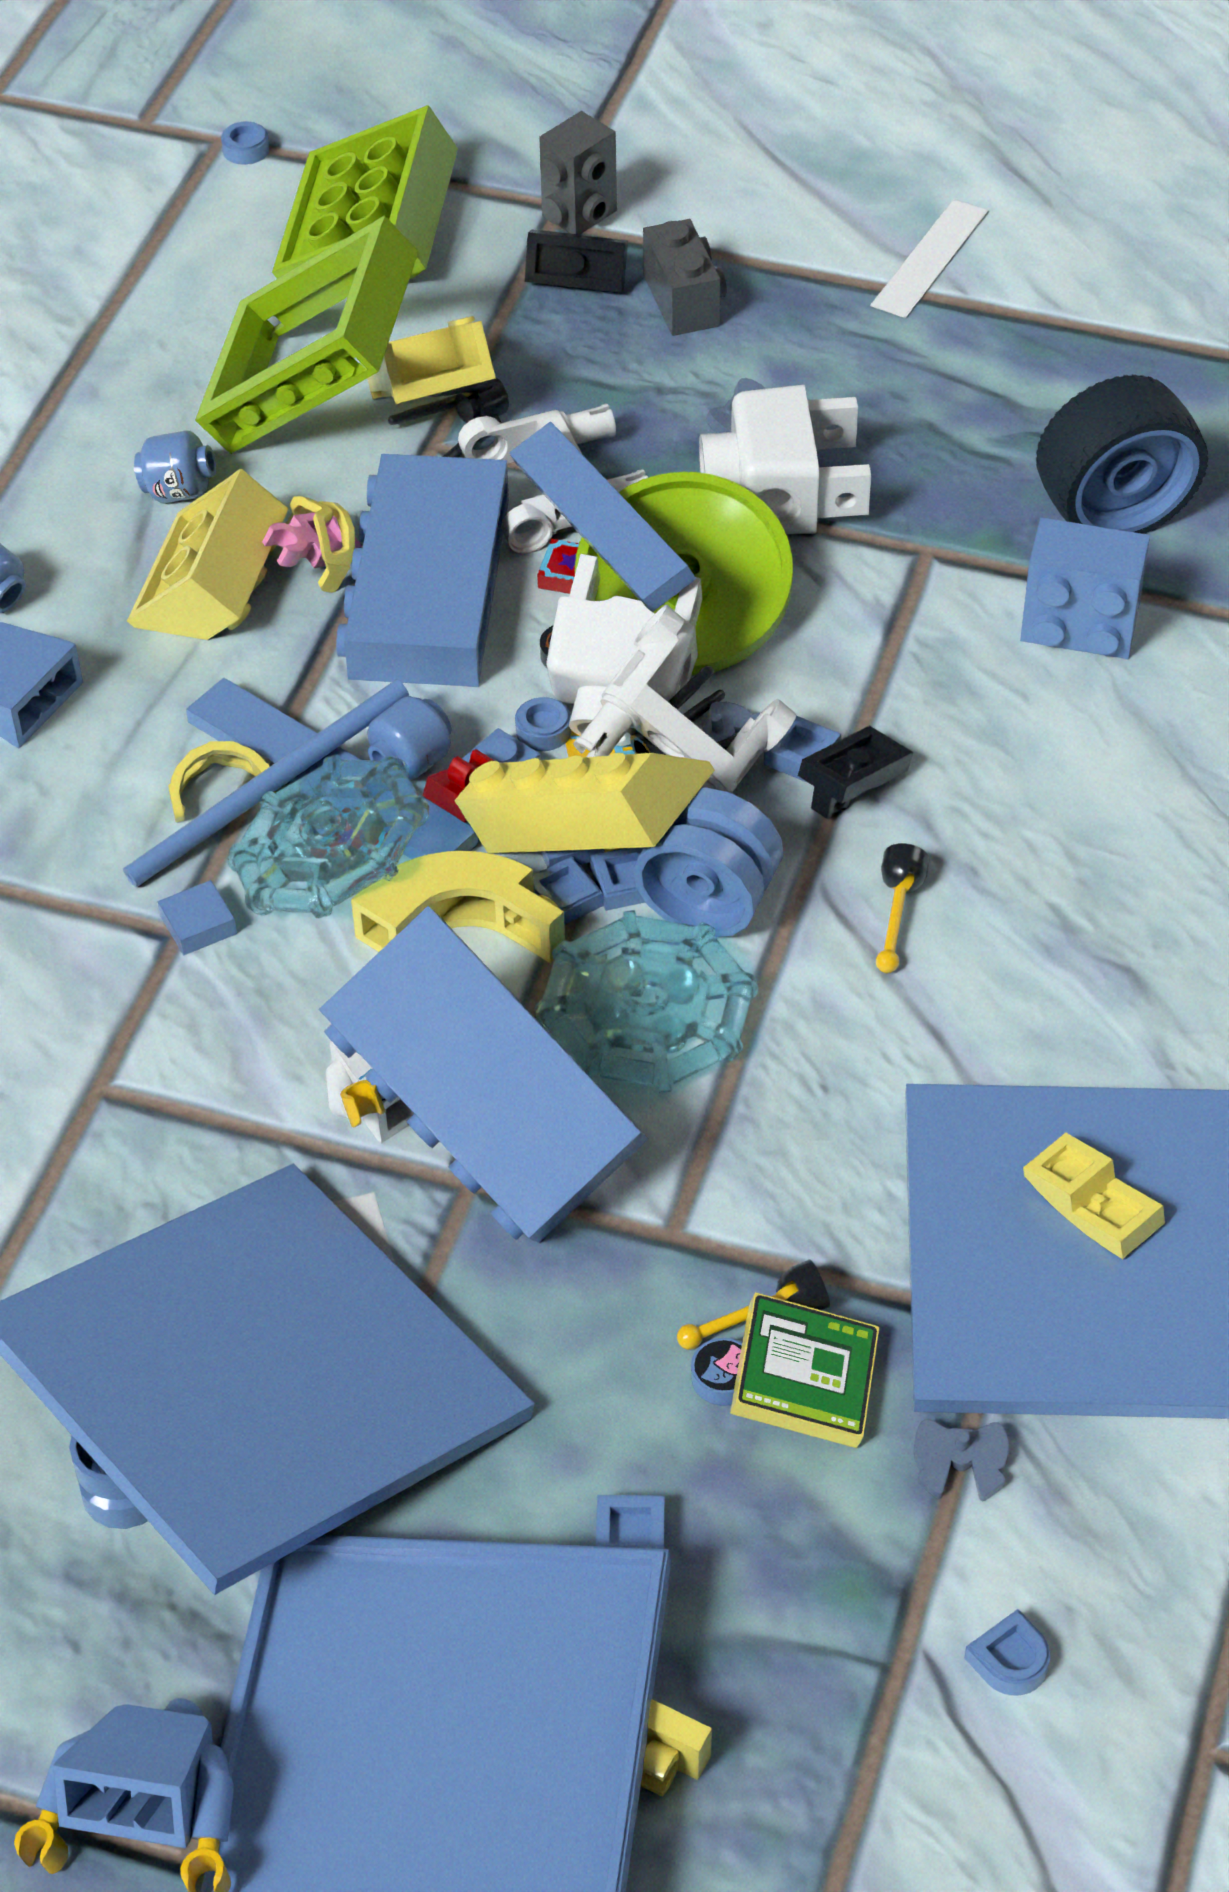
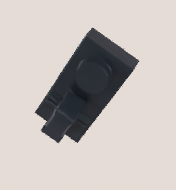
M531 229L527 237L524 282L621 293L624 290L628 240Z
M869 725L802 759L798 776L814 786L811 809L829 819L839 811L846 810L850 799H854L859 794L873 787L876 788L907 772L914 752Z

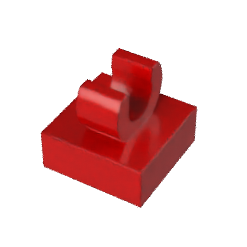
M477 749L472 750L469 763L459 756L454 757L448 769L427 777L423 796L464 823L468 822L454 800L470 783L469 777L472 772L479 766L494 760Z

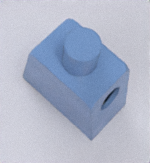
M0 622V737L13 746L20 748L83 684L75 643Z

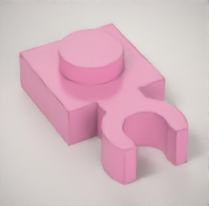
M315 512L294 515L289 524L274 523L269 527L262 543L265 546L279 545L283 547L277 560L280 566L292 567L298 563L300 558L304 557L314 568L326 566L322 558L319 539L313 521ZM332 516V519L326 523L331 551L342 548V539L337 518ZM355 537V548H362L363 546Z

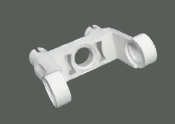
M602 404L600 407L568 415L563 411L552 410L500 423L493 417L482 416L470 420L462 427L459 432L458 442L465 458L507 460L508 464L514 462L509 452L550 421L579 451L580 449L577 444L605 437H614L616 435V424L611 409L609 410L608 404ZM490 435L496 436L494 442L489 447L482 450L472 449L475 442L480 438ZM641 469L635 473L607 479V481L619 492L633 483L648 478V476H645V471ZM544 495L521 500L522 504L511 509L505 515L501 524L503 535L509 547L515 552L522 554L532 553L541 549L554 534L574 529ZM527 520H538L536 526L530 531L520 534L514 533L517 526Z
M664 605L650 618L634 641V645L637 648L601 694L602 699L600 702L603 707L573 744L580 753H583L586 749L590 752L586 757L609 756L630 727L635 728L666 755L710 761L715 771L702 788L707 787L732 793L760 754L772 749L783 738L794 723L796 713L781 700L776 699L755 720L751 717L748 719L726 750L647 685L680 639L676 635L685 621L672 608Z

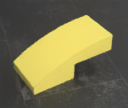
M1066 1132L1023 1167L1024 1177L1058 1212L1088 1237L1122 1260L1165 1224L1164 1207L1162 1204L1115 1178L1113 1159Z

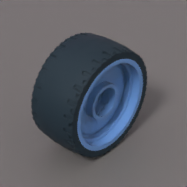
M1134 374L1105 379V381L1095 383V385L1087 387L1086 390L1072 397L1050 419L1048 426L1044 428V433L1041 434L1040 442L1037 445L1038 449L1036 450V467L1043 486L1054 506L1067 522L1147 534V532L1162 526L1188 504L1203 482L1202 479L1206 475L1205 471L1208 467L1207 462L1209 459L1204 438L1192 415L1179 398L1159 380L1149 376H1137Z

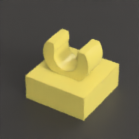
M651 1699L641 1787L663 1797L669 1789L677 1770L698 1780L711 1757L712 1728Z

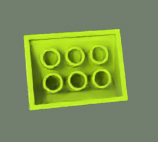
M429 105L309 152L272 270L277 279L384 215L419 250L410 279L426 270L458 151L457 146Z

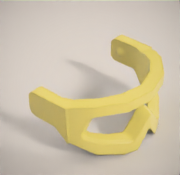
M294 496L289 503L292 513L286 524L290 523L294 515L315 512L313 521L319 539L322 558L326 565L318 585L322 591L336 592L350 569L355 548V529L349 512L339 503L317 502L311 498ZM332 516L337 518L342 539V548L331 551L326 523L332 519Z
M210 741L190 750L176 766L171 783L168 785L175 822L185 821V807L180 799L184 788L190 779L207 769L212 763L242 768L254 776L269 768V763H266L254 750L234 741ZM276 791L267 796L268 802L277 801Z

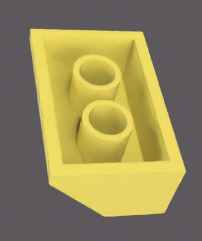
M239 469L180 510L171 525L127 622L138 629L204 640L210 639L225 628L229 630L237 628L250 612L251 605L247 603L252 591L264 579L267 573L264 563L268 554L277 546H265L262 541L272 524L283 522L288 508L243 469Z

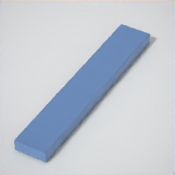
M551 421L509 452L516 465L650 611L654 612L696 579L688 565Z
M222 678L186 708L188 723L218 741H234L254 750L266 763H269V766H272L317 734L226 678ZM341 747L336 748L287 782L343 817L350 811L393 835L394 849L410 859L446 851H470L478 844V837L469 824L459 820L449 812Z

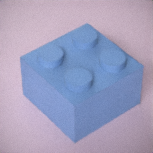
M1040 517L1029 561L1020 641L1129 659L1139 612L1150 535Z

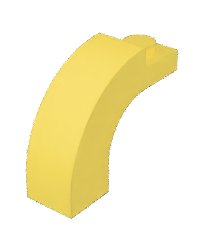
M446 851L416 857L396 865L377 876L351 899L355 938L378 952L427 906L433 909L451 928L475 926L497 931L549 963H552L565 950L564 911L550 898L543 895L538 896L534 893L533 869L520 862L495 854L477 851Z

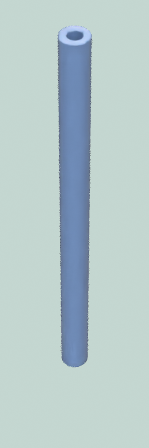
M398 679L394 680L123 868L128 880L134 887L144 883L368 727L370 722L398 700L409 696L406 687Z

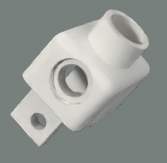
M804 384L742 391L735 395L732 401L731 432L700 434L699 436L700 473L726 478L750 490L773 511L786 534H816L817 518L869 515L871 485L869 464L819 468L816 449L856 447L858 418L856 397L807 400ZM831 425H838V426H839L838 428H836V429H834V430H826V429H825L826 427L831 426ZM842 493H851L848 497H838Z
M580 554L570 596L558 599L546 663L554 696L562 702L574 704L569 727L579 736L582 735L603 707L600 702L602 699L601 694L637 648L634 645L637 635L655 614L646 608L640 600L615 595L608 600L595 601L600 582L598 560L595 556ZM697 577L679 592L675 612L685 619L683 626L676 635L680 640L647 683L649 687L667 702L690 680L698 656L695 626L702 602L701 580ZM630 727L616 746L631 744L630 737L636 733V729Z

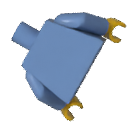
M176 1698L170 1701L164 1710L123 1704L114 1707L90 1730L60 1744L55 1751L35 1806L42 1810L39 1819L27 1822L20 1827L15 1835L14 1845L18 1856L28 1867H31L37 1852L43 1847L40 1853V1864L49 1874H55L60 1871L67 1861L69 1852L66 1842L57 1833L58 1827L186 1848L191 1839L198 1840V1847L186 1856L180 1868L181 1878L188 1892H196L195 1884L201 1874L208 1871L215 1872L213 1881L214 1892H229L231 1878L219 1855L220 1842H228L234 1785L225 1752L220 1747L213 1745L211 1723L203 1716L202 1711L195 1703L184 1698Z

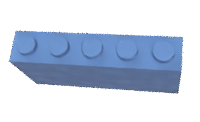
M381 454L377 475H369L367 482V505L371 507L370 511H362L360 516L359 536L360 542L363 543V548H354L352 578L356 580L355 586L347 585L345 590L344 613L345 618H348V623L339 624L337 630V656L346 657L348 680L393 682L398 679L402 683L479 687L503 540L501 524L507 514L509 503L507 460Z
M429 906L318 1009L331 1023L324 1030L327 1037L348 1058L352 1057L356 1052L363 1057L373 1068L365 1075L366 1079L371 1085H376L377 1091L389 1103H392L399 1097L414 1113L406 1121L409 1126L429 1147L434 1148L439 1142L443 1144L456 1159L448 1166L449 1169L473 1194L481 1187L498 1204L491 1212L492 1216L515 1240L525 1234L529 1239L540 1243L649 1139L452 928Z

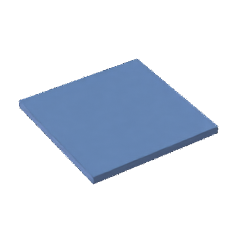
M906 1084L905 1117L913 1412L1229 1419V1090ZM1065 1132L1113 1159L1115 1178L1157 1201L1164 1207L1165 1224L1123 1260L1102 1247L1067 1220L1024 1177L1023 1167Z
M294 1163L0 1301V1355L214 1595L531 1419L535 1405Z
M322 1535L261 1569L220 1747L225 1752L234 1785L228 1842H220L219 1855L231 1878L229 1892H626L648 1736V1719L651 1699H653L672 1565L669 1549ZM208 1871L199 1876L195 1884L196 1892H214V1871Z

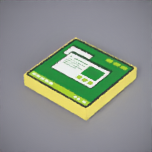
M755 1292L749 1303L730 1414L857 1448L864 1435L879 1326Z

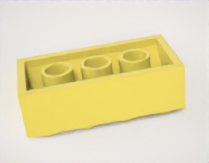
M614 753L609 756L596 757L575 755L566 759L539 760L538 758H532L526 761L504 763L490 761L472 772L469 777L470 783L454 801L487 853L655 847L715 770L710 761L656 753L627 755Z

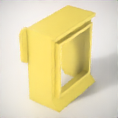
M474 316L460 318L447 322L448 327L389 342L379 372L367 378L372 399L393 397L395 403L399 404L496 379L482 321L473 322L475 321Z

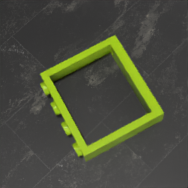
M384 215L239 302L195 421L226 451L232 454L378 373L419 250ZM347 298L337 329L268 368L279 336ZM275 316L281 323L273 326L267 319Z

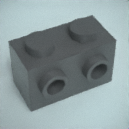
M580 111L539 136L541 207L543 217L570 234L580 235L617 211L616 131L585 112Z
M690 218L644 227L643 275L672 336L719 327L720 297L726 296L727 286L722 268L714 267L712 263L711 250L705 236L699 237Z

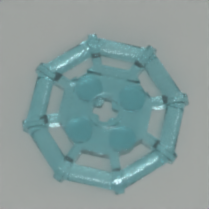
M337 754L324 758L321 767L276 793L267 791L260 798V809L241 841L232 845L229 849L227 863L234 872H237L246 893L245 904L255 914L264 916L273 911L312 913L318 919L327 917L332 914L334 906L381 879L390 881L399 873L396 865L417 828L428 821L429 805L424 798L418 795L409 778L407 763L398 757L391 755L382 760H342ZM385 791L391 792L393 799L379 803L376 802ZM391 826L380 847H375L374 845L383 829ZM273 859L274 863L262 873L260 869L262 862ZM290 882H307L306 889L285 887Z
M635 910L623 911L622 918L573 942L563 940L553 949L554 964L543 998L535 1005L534 1015L592 1079L600 1077L656 1087L658 1093H666L672 1091V1085L723 1059L733 1061L743 1050L740 1039L750 1002L757 995L759 989L756 977L752 973L745 972L715 937L716 931L714 927L704 922L694 926L636 916ZM626 942L625 945L621 946V954L608 960V953L600 957L597 956ZM695 958H703L716 975L707 976L702 969L699 975L693 967V960ZM581 973L588 977L584 993L569 994L574 975ZM644 990H651L655 992L656 1001L642 1003L632 997H641ZM725 998L726 1003L720 1023L705 1016L709 1000ZM586 1017L593 1025V1032L596 1037L588 1043L570 1019ZM693 1036L704 1041V1043L670 1060L667 1058V1053L671 1054L680 1051L685 1047L687 1039ZM614 1047L651 1053L653 1062L609 1055Z

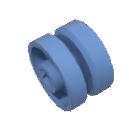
M704 787L698 791L656 846L643 848L633 868L635 886L646 904L665 921L687 932L707 937L733 936L748 927L764 895V891H766L784 856L782 838L772 821L753 804L730 792Z

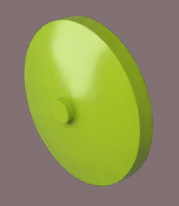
M700 472L659 474L642 479L619 491L618 493L688 565L693 575L701 580L702 602L695 626L698 656L691 676L698 674L705 666H711L714 672L726 669L741 662L762 647L778 628L786 613L793 582V561L790 544L784 528L773 511L758 496L745 487L726 478ZM581 537L576 554L575 573L580 554L597 557L600 582L595 601L608 600L615 595L639 600L584 538ZM677 593L675 596H673L671 599H669L667 602L661 605L653 613H656L664 605H668L675 611L679 593Z

